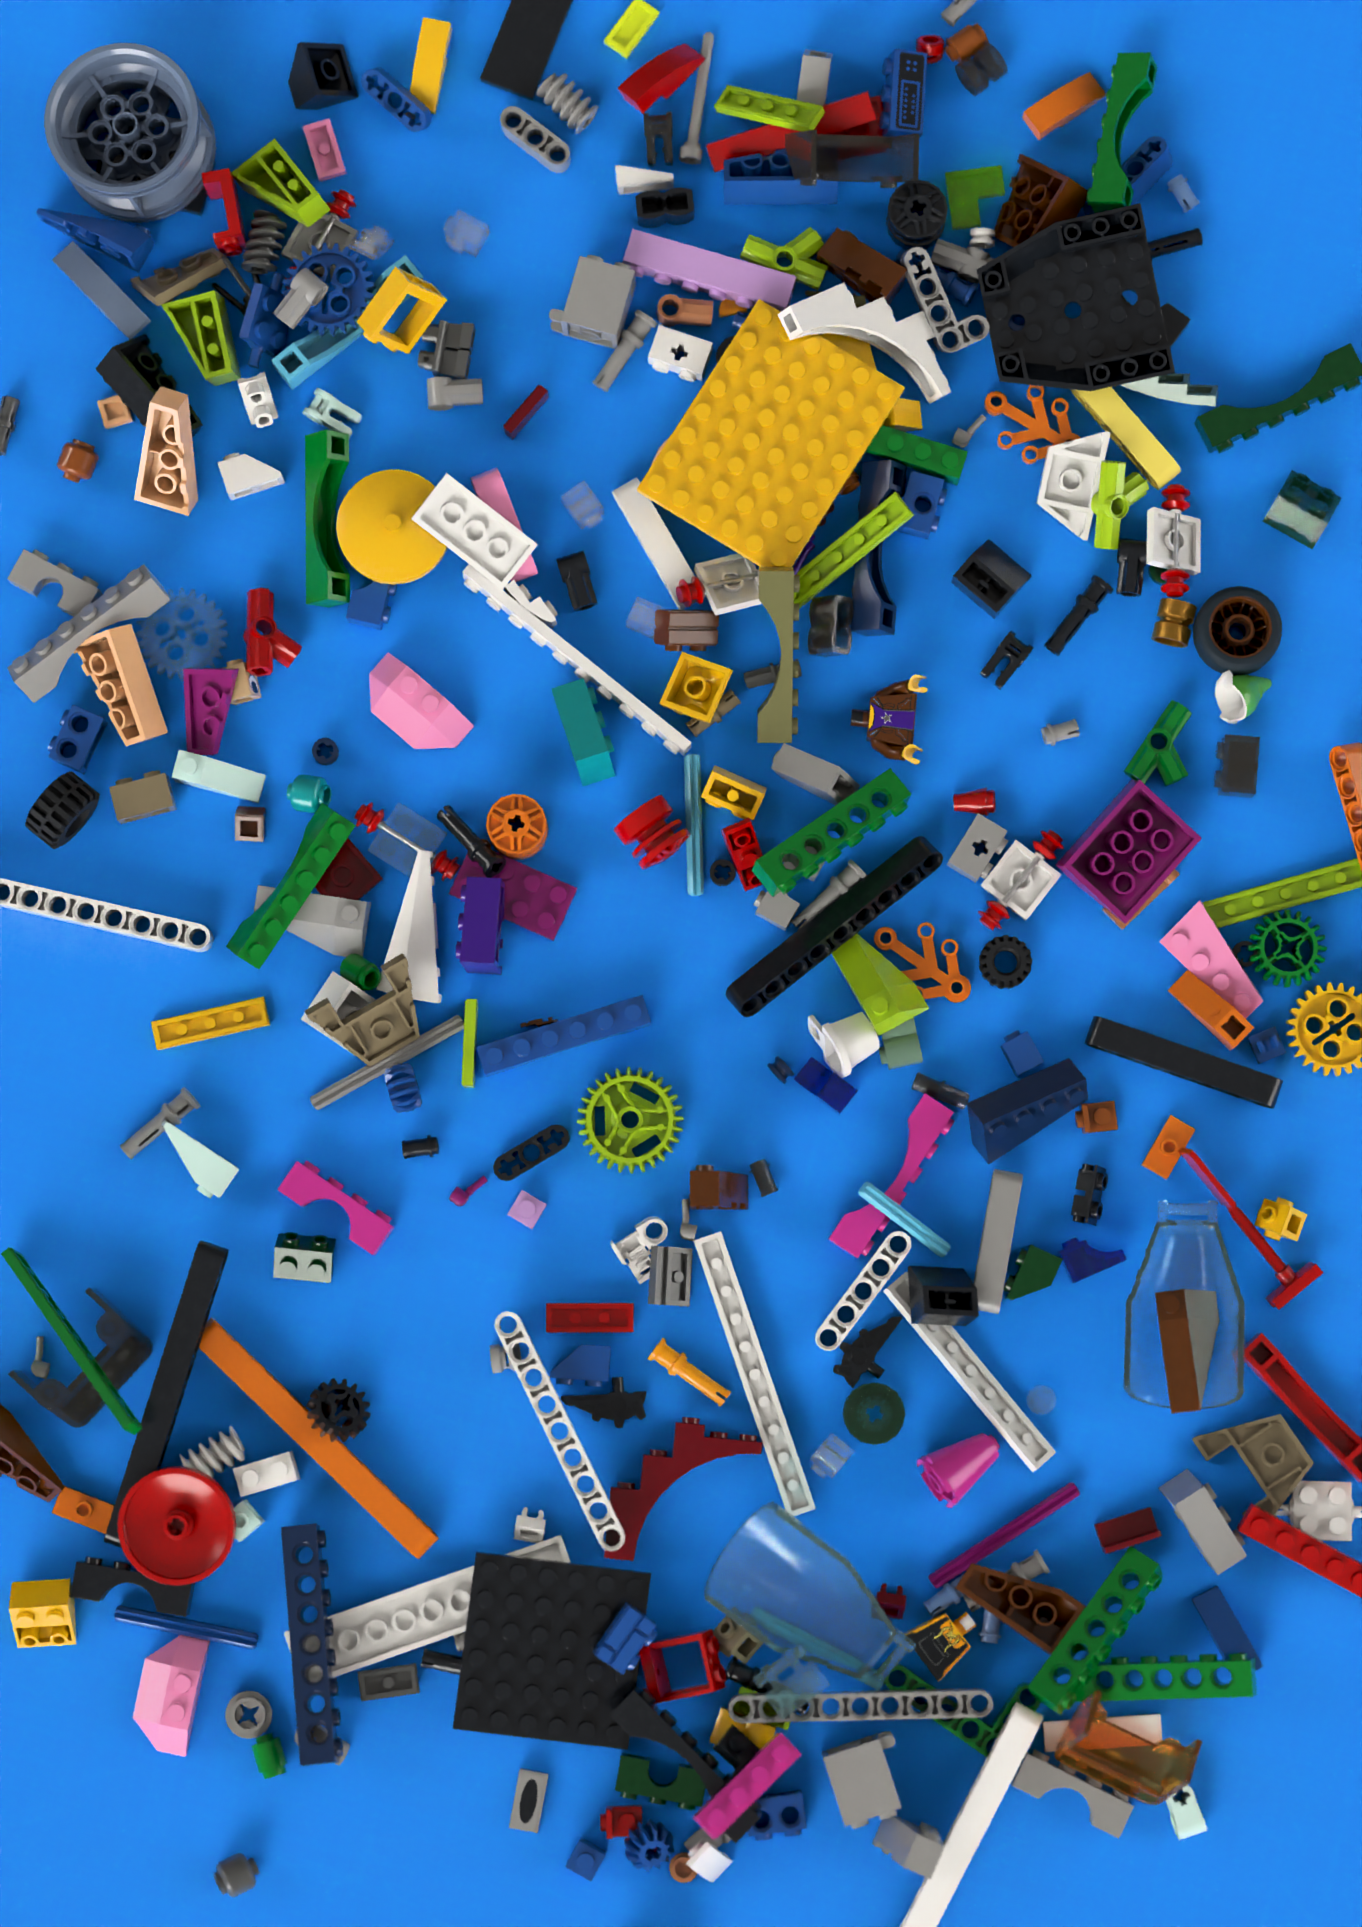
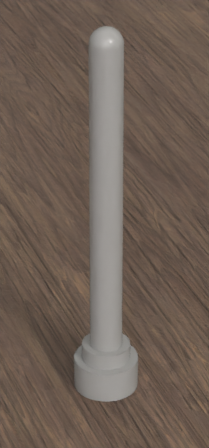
M706 32L703 35L701 55L705 58V61L698 67L688 139L684 142V146L680 148L679 154L681 162L692 165L700 164L702 160L703 150L700 149L701 145L698 142L714 43V35L711 32Z

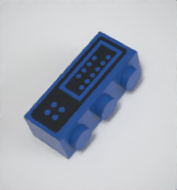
M895 48L888 58L884 59L882 74L886 75V81L881 90V102H884V111L881 112L879 119V128L883 129L882 139L915 144L923 135L927 53Z

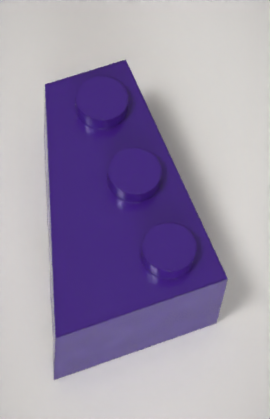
M467 876L466 885L461 887V902H465L464 913H460L458 918V929L462 930V939L457 941L456 959H460L459 962L467 973L502 975V966L498 965L499 949L503 948V939L500 938L502 921H504L505 883L502 878Z

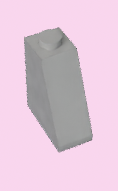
M804 50L797 93L798 101L821 106L825 105L833 53Z
M783 743L781 749L773 757L771 769L778 776L834 805L846 799L860 787L841 767Z

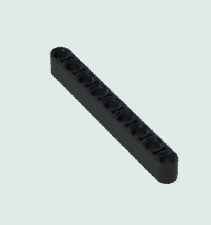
M919 836L912 839L731 983L726 990V998L743 1017L753 1016L936 871L942 863V854L925 837Z

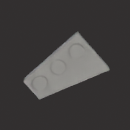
M1186 1469L1158 1487L1162 1495L1173 1506L1175 1515L1178 1519H1181L1189 1532V1536L1208 1565L1217 1575L1247 1557L1242 1548L1246 1544L1236 1529L1234 1531L1230 1529L1227 1523L1231 1519L1222 1506L1218 1508L1213 1500L1217 1496L1208 1483L1203 1485Z

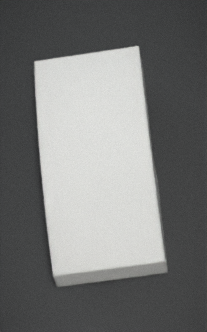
M513 580L505 586L508 595L544 624L551 628L557 625L555 616L558 613L549 600L544 603L539 596L530 603L529 600L532 596L523 584L518 586Z
M706 1841L704 1844L698 1843L688 1855L691 1858L686 1864L700 1876L713 1883L733 1860L726 1853L720 1852L712 1843Z

